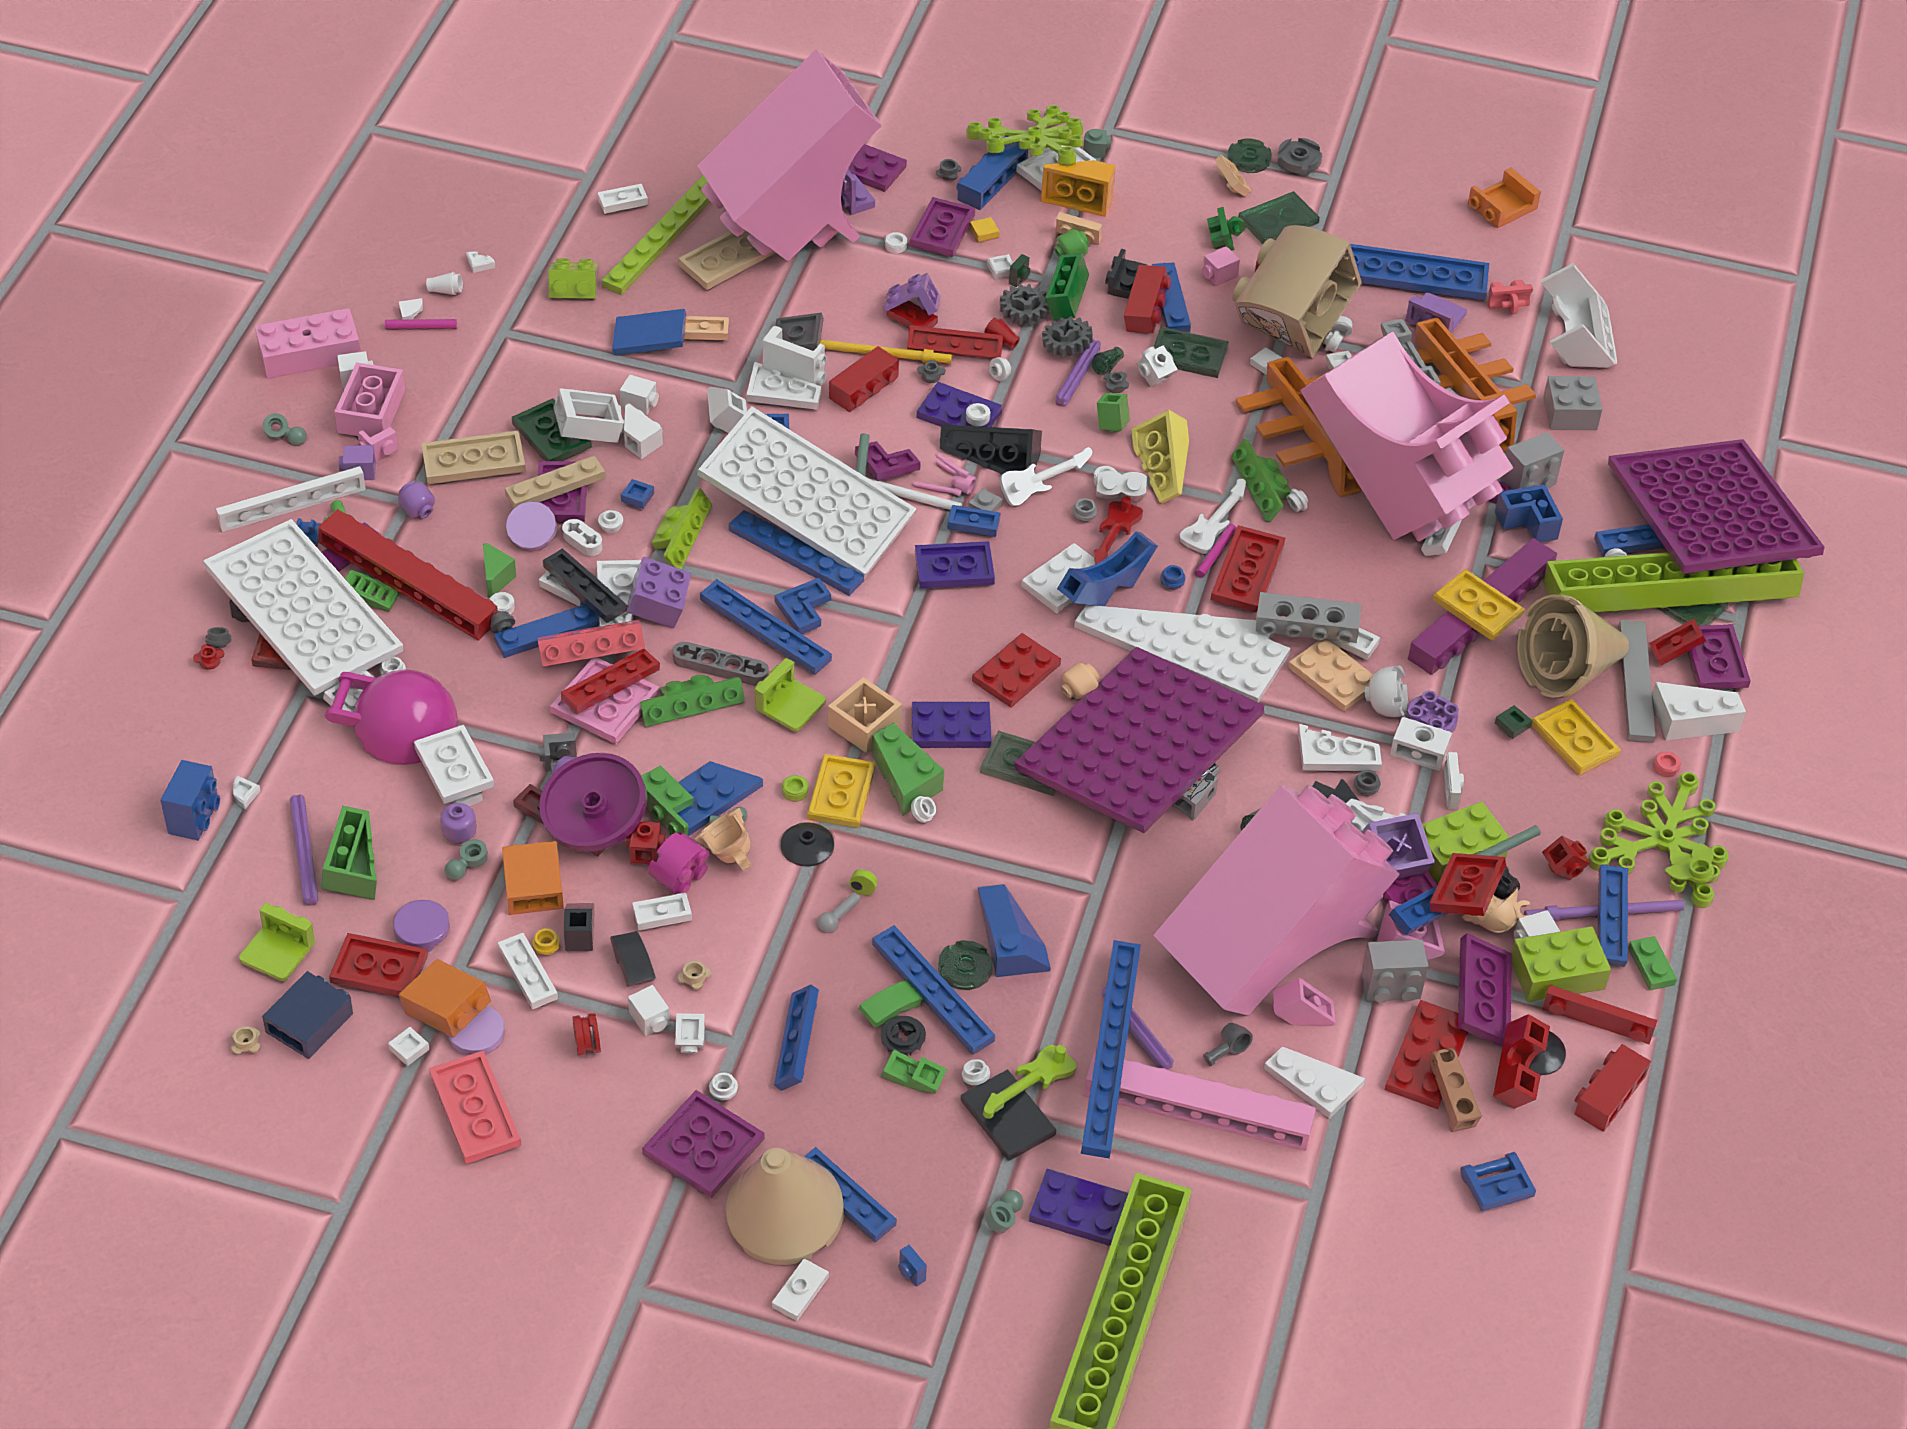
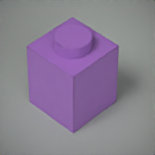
M374 445L344 446L343 456H339V470L345 471L360 466L364 474V480H375L376 459Z

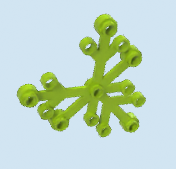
M1057 105L1047 106L1044 111V118L1040 117V110H1028L1027 120L1033 121L1038 125L1029 127L1027 131L1007 129L1001 125L1000 118L988 119V128L981 126L980 122H970L966 128V138L970 140H987V151L990 153L1003 152L1005 150L1004 144L1019 141V148L1030 149V155L1040 156L1046 147L1058 153V162L1065 165L1076 162V151H1074L1073 147L1083 146V137L1080 136L1083 134L1081 119L1070 118V113L1062 112ZM1066 123L1065 125L1047 128L1048 126Z
M1684 772L1678 777L1676 783L1678 794L1673 807L1663 794L1665 786L1659 781H1653L1649 784L1647 794L1655 802L1649 799L1644 800L1640 808V813L1648 819L1652 827L1627 819L1621 810L1613 809L1607 812L1603 822L1604 829L1601 831L1599 840L1603 845L1614 846V848L1596 847L1593 849L1588 858L1589 866L1593 870L1599 871L1601 865L1609 866L1610 860L1620 858L1617 867L1628 868V874H1630L1635 866L1634 859L1637 852L1657 847L1661 851H1668L1669 853L1671 850L1681 851V849L1692 852L1698 843L1684 838L1693 835L1701 836L1707 832L1708 821L1701 817L1712 816L1716 805L1710 799H1703L1700 801L1699 806L1683 810L1688 796L1695 794L1699 785L1697 776L1692 772ZM1657 805L1667 819L1666 825H1664L1656 813ZM1694 819L1692 825L1676 829L1678 823ZM1627 829L1648 838L1632 842L1618 837L1617 833ZM1721 845L1708 847L1714 856L1712 862L1714 877L1709 881L1710 883L1718 880L1720 869L1726 866L1729 858L1727 850ZM1670 879L1669 888L1677 893L1684 891L1687 881L1693 888L1691 902L1695 906L1707 908L1712 904L1714 891L1710 885L1696 883L1691 880Z

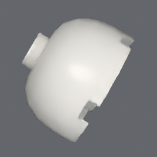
M1400 665L1381 668L1370 679V686L1365 687L1366 701L1371 702L1373 709L1385 717H1405L1404 712L1407 711V684H1403L1400 677H1405V673Z

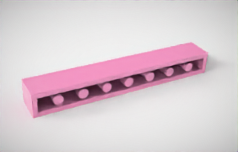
M1095 1052L1085 1083L1084 1096L1088 1097L1090 1096L1096 1057ZM1124 1060L1118 1104L1304 1151L1307 1149L1316 1107L1308 1106L1302 1102L1296 1103L1280 1099L1274 1095L1268 1096L1252 1092L1246 1088L1240 1089L1221 1082L1200 1079L1193 1075L1171 1072L1165 1068L1143 1065L1137 1061Z

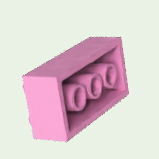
M350 308L255 326L258 348L267 378L339 365L337 355L360 352L359 338Z

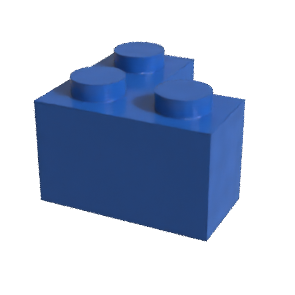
M1545 484L1499 493L1495 514L1503 530L1527 526L1532 538L1539 542L1558 539L1563 518Z

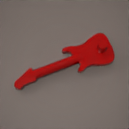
M1123 497L1121 502L1112 501L1109 504L1108 518L1100 524L1099 532L1109 531L1099 549L1094 550L1095 564L1108 558V551L1120 531L1130 535L1132 525L1142 519V508L1131 504L1130 497Z

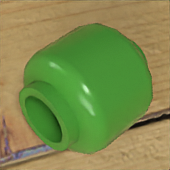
M1071 229L1057 237V246L1054 249L1058 257L1060 255L1082 253L1085 256L1088 253L1090 243L1082 230Z

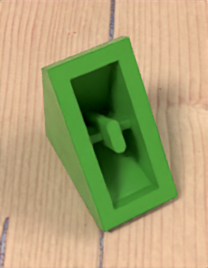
M483 543L488 597H491L516 577V565L514 558L488 543Z

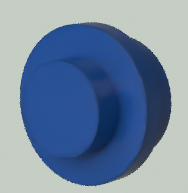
M1176 565L1167 566L1162 571L1160 577L1161 583L1172 589L1183 586L1186 579L1182 568Z

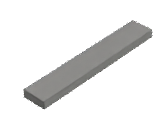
M1620 620L1619 631L1627 637L1629 642L1628 653L1621 659L1628 740L1654 742L1656 736L1646 624L1644 621Z

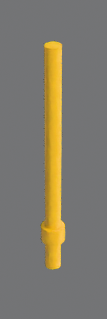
M822 339L820 341V344L825 345L826 350L867 354L877 347ZM879 346L896 358L920 360L922 363H927L929 360L951 364L952 362L951 354L934 353V350L924 349V351Z

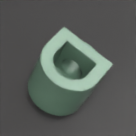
M1091 129L1087 131L1084 135L1083 150L1092 157L1105 158L1106 149H1110L1111 136H1107V130Z

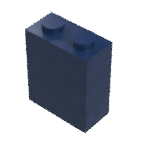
M306 971L262 1018L267 1034L307 1059H310L353 1015L351 997L346 991L336 989L323 977H316Z

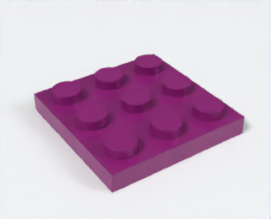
M695 1090L642 1148V1153L712 1199L765 1139V1133Z

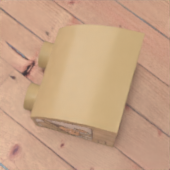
M1292 225L1284 227L1276 241L1271 238L1265 241L1258 253L1257 262L1260 264L1252 278L1244 276L1240 279L1234 289L1232 300L1235 302L1243 324L1313 359L1362 284L1349 242L1315 228Z

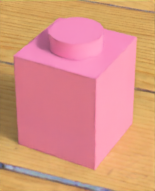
M1227 246L1204 256L1202 273L1215 286L1238 277L1240 259Z

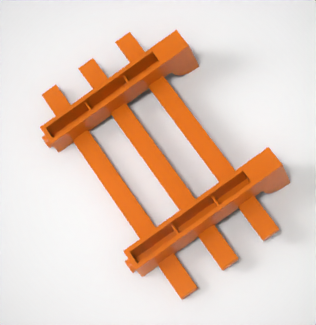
M1438 317L1418 322L1416 324L1415 342L1421 349L1417 350L1424 364L1432 362L1442 373V375L1438 376L1441 381V387L1444 389L1454 388L1461 397L1472 400H1490L1502 395L1506 396L1509 404L1493 414L1507 437L1506 440L1499 444L1503 452H1506L1508 447L1514 445L1517 410L1513 407V404L1535 399L1536 394L1527 384L1503 391L1496 387L1490 378L1512 373L1514 368L1505 358L1481 365L1474 361L1468 354L1469 352L1491 347V342L1484 333L1456 339ZM1290 357L1267 362V382L1272 389L1236 398V403L1243 413L1283 402L1292 415L1257 424L1256 430L1263 439L1304 429L1313 442L1276 452V457L1285 467L1324 456L1328 461L1331 483L1339 497L1361 492V487L1300 391L1321 376L1306 379Z

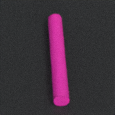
M457 319L385 320V329L457 328Z
M1229 524L1195 571L1196 576L1203 578L1236 532L1237 528L1235 525Z

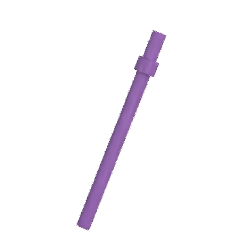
M1683 900L1628 903V914L1684 910ZM1555 905L1545 906L1544 909L1524 911L1526 916L1548 910L1554 922H1558L1559 919L1598 916V905L1558 908Z

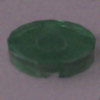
M1246 138L1238 140V143L1234 145L1233 143L1230 145L1227 158L1241 172L1258 173L1270 166L1272 152L1269 147L1264 146L1262 141Z
M957 941L956 944L950 947L949 945L946 946L939 955L938 972L955 989H977L987 983L992 975V957H990L983 945L974 941Z

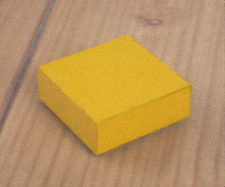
M992 217L970 222V229L978 242L999 237L1000 231Z

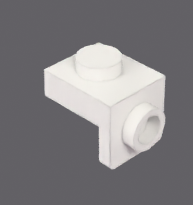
M676 1013L675 1048L681 1049V1053L685 1054L698 1053V1049H704L705 1014Z

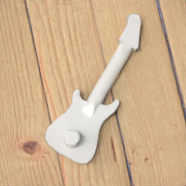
M1087 447L1081 453L1072 456L1071 459L1036 474L1034 473L1035 464L1028 466L1024 471L1005 472L1000 476L999 482L1006 501L1010 506H1018L1027 500L1032 493L1050 490L1052 486L1044 485L1042 481L1073 468L1080 469L1091 457L1092 449Z
M1244 479L1236 481L1230 496L1209 520L1205 519L1203 514H1200L1195 524L1185 528L1180 533V542L1196 552L1202 554L1209 553L1214 546L1215 538L1224 532L1230 523L1229 520L1220 523V521L1238 500H1243L1246 481Z

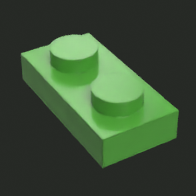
M1655 936L1630 941L1628 949L1650 991L1675 985L1677 978Z

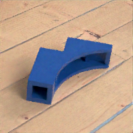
M1135 531L1124 545L1105 560L1086 568H1069L1057 590L1074 603L1106 606L1117 586L1133 587L1158 545L1141 532Z

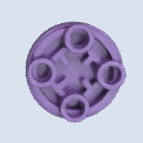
M1428 690L1423 692L1422 696L1416 697L1409 703L1406 718L1453 733L1458 722L1459 708L1447 699L1437 696L1434 691Z
M415 900L405 904L398 910L393 921L395 937L400 943L425 948L428 952H431L434 946L445 939L450 929L447 911L443 906L431 900Z

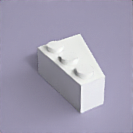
M1656 682L1652 693L1653 711L1666 741L1740 732L1746 714L1737 692Z

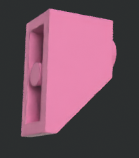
M1297 978L1273 990V1009L1275 1014L1291 1025L1332 1026L1336 1024L1334 1001L1301 978Z

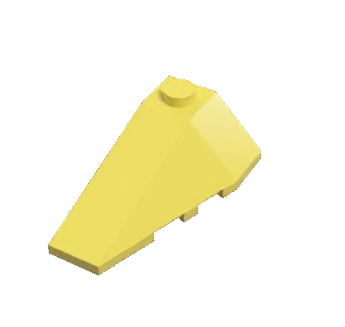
M1167 410L1131 429L1134 451L1140 457L1143 463L1141 466L1148 473L1150 484L1158 501L1162 504L1182 494L1189 446L1187 420L1171 410Z

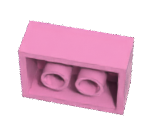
M356 362L334 412L337 433L358 436V432L363 430L369 437H372L389 428L406 391L403 370Z

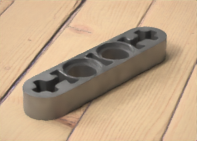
M679 642L673 647V661L677 666L726 679L739 677L742 683L756 686L759 681H763L769 675L768 665L761 660L690 642ZM709 657L715 659V662L706 664L702 660ZM737 664L740 667L736 670H730L726 666Z

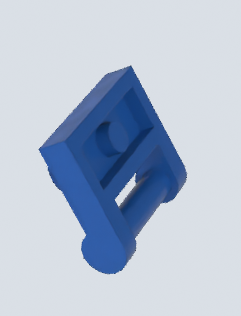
M1515 1152L1505 1154L1504 1158L1476 1166L1469 1164L1460 1168L1461 1177L1468 1184L1482 1212L1535 1196L1536 1189ZM1504 1169H1509V1170H1510V1171H1508V1172L1501 1173V1174H1498V1175H1494V1176H1491V1177H1487V1178H1484V1179H1480V1180H1479V1178H1478V1177H1480V1176L1487 1175V1174H1490V1173H1494V1172H1497V1171H1501V1170H1504Z

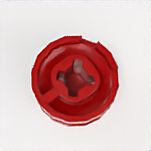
M590 1013L587 1017L583 1018L580 1015L572 1016L578 1056L585 1055L586 1051H592L593 1053L601 1052L596 1014ZM590 1027H592L594 1040H592Z

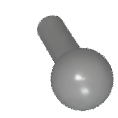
M853 892L831 913L825 912L821 914L817 919L818 929L823 933L834 932L838 928V921L861 898Z

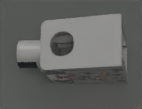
M1214 763L1173 806L1190 819L1195 820L1216 794L1218 766Z

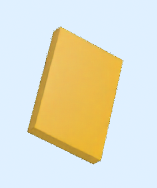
M1467 569L1460 572L1433 596L1434 602L1491 641L1518 620L1525 610Z
M1572 699L1531 719V726L1579 776L1620 755L1621 749Z
M824 754L808 809L807 820L860 828L875 771V762Z

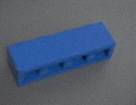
M1018 141L1004 144L1005 150L1003 152L985 153L982 159L971 167L969 173L964 178L959 179L956 187L958 190L957 200L981 210L1017 173V164L1028 159V149H1020Z

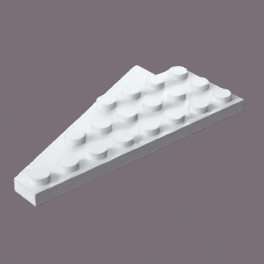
M1086 605L1075 620L1074 625L1076 629L1128 651L1139 647L1258 703L1290 654L1289 647L1270 640L1273 634L1256 631V620L1215 617L1208 614L1193 615Z

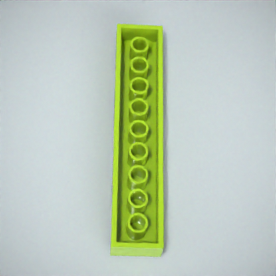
M1669 553L1547 561L1544 588L1548 595H1567L1573 597L1594 613L1605 611L1617 612L1632 609L1642 610L1646 608H1667L1726 602L1738 603L1740 601H1763L1767 599L1799 597L1804 571L1797 559H1790L1787 561H1774L1764 564L1683 574Z
M1135 1173L1059 1393L1049 1429H1116L1189 1209L1192 1189Z

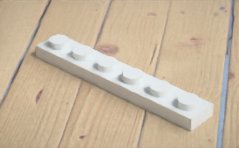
M359 466L216 508L219 526L222 532L364 491L366 488L363 471Z

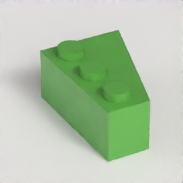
M892 723L873 735L872 756L883 778L887 780L891 788L890 792L900 806L902 816L911 811L913 799L919 796L932 798L943 791L944 769L898 726Z
M342 805L323 866L321 888L375 900L377 877L374 866L369 811Z

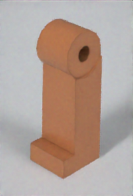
M1447 1048L1431 1052L1429 1055L1430 1066L1436 1076L1435 1079L1450 1118L1448 1124L1451 1132L1476 1127L1482 1114L1455 1050Z

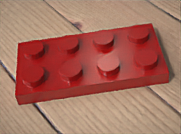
M1238 525L1212 590L1210 600L1257 613L1260 592L1267 593L1286 538Z
M1423 1000L1419 1001L1386 1082L1385 1091L1439 1109L1442 1096L1435 1079L1436 1076L1430 1066L1429 1055L1433 1051L1453 1048L1459 1058L1469 1032L1458 1028L1457 1012Z

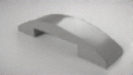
M1403 318L1381 323L1383 337L1394 332L1413 362L1430 379L1440 385L1441 381L1432 366L1426 367L1412 344V333Z

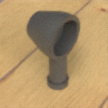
M1228 1023L1221 1031L1224 1043L1209 1053L1203 1054L1205 1061L1209 1066H1212L1229 1052L1232 1054L1244 1052L1253 1040L1252 1033L1243 1026Z

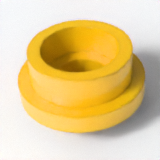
M541 929L533 937V949L542 955L553 954L560 947V938L552 929Z

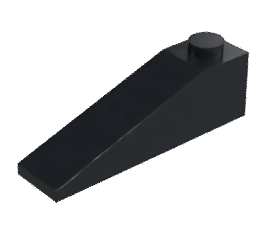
M941 424L940 449L1002 475L1008 471H1024L1032 464L1037 465L1041 453L1042 431L1035 429Z

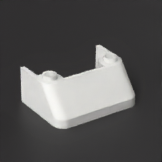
M1574 263L1541 279V284L1553 296L1554 303L1552 304V309L1555 315L1561 316L1564 320L1566 332L1550 340V344L1559 353L1562 362L1571 367L1609 368L1617 364L1608 307L1603 298Z

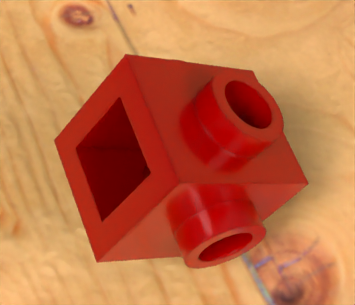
M640 822L636 829L626 837V848H630V863L650 865L652 860L657 862L659 858L657 851L665 842V834H661L660 823Z
M1560 836L1542 851L1548 861L1550 870L1556 876L1561 875L1569 880L1579 876L1583 869L1590 864L1585 855L1587 853L1585 847L1576 840L1574 842L1564 836Z

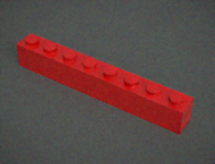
M337 509L318 526L319 544L479 641L491 629L490 619L498 613V606L493 601L478 595L470 587H465L455 581L452 576L437 570L432 564L419 559L411 551L399 547L391 539L381 536L371 527L355 520L353 516Z

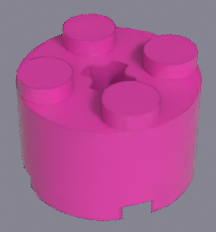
M681 831L680 834L677 832L673 833L658 849L657 853L660 854L657 862L651 861L648 874L674 894L687 893L691 887L690 883L695 878L701 879L707 872L708 866L705 865V862L709 857V852Z

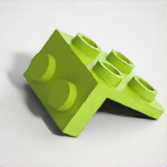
M567 258L556 259V262H552L548 270L549 298H596L598 263L593 262V259H579V262H570V259Z
M785 658L779 665H775L770 674L763 681H759L754 689L755 710L794 732L801 730L826 703L825 696L794 679V662L788 658Z
M265 902L259 909L262 928L240 954L239 959L242 964L279 981H286L316 944L313 925L305 917H297L288 913L280 906H273Z

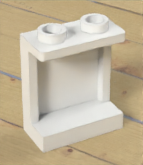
M773 326L763 339V368L769 371L773 369L779 370L783 376L791 379L797 377L816 385L822 386L827 376L825 372L827 360L825 345L819 344L814 351L782 340V328Z

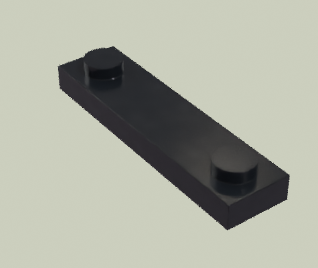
M563 548L543 559V567L606 623L627 611V604Z

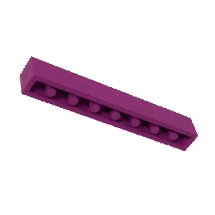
M1533 538L1483 581L1515 603H1519L1529 590H1534L1538 587L1541 580L1545 577L1547 561H1555L1557 553ZM1447 611L1411 642L1408 660L1430 675H1433L1438 669H1444L1453 656L1460 655L1468 643L1475 642L1480 636V632Z

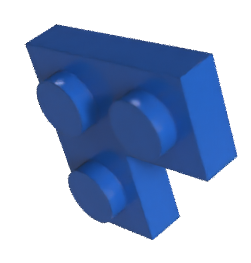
M820 578L775 595L776 605L793 628L801 634L821 626V618L813 608L831 601V593Z

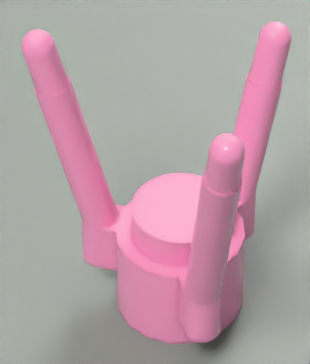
M937 453L936 458L939 460L936 464L954 475L951 482L954 488L913 482L915 487L953 493L960 497L962 493L969 495L972 492L977 478Z

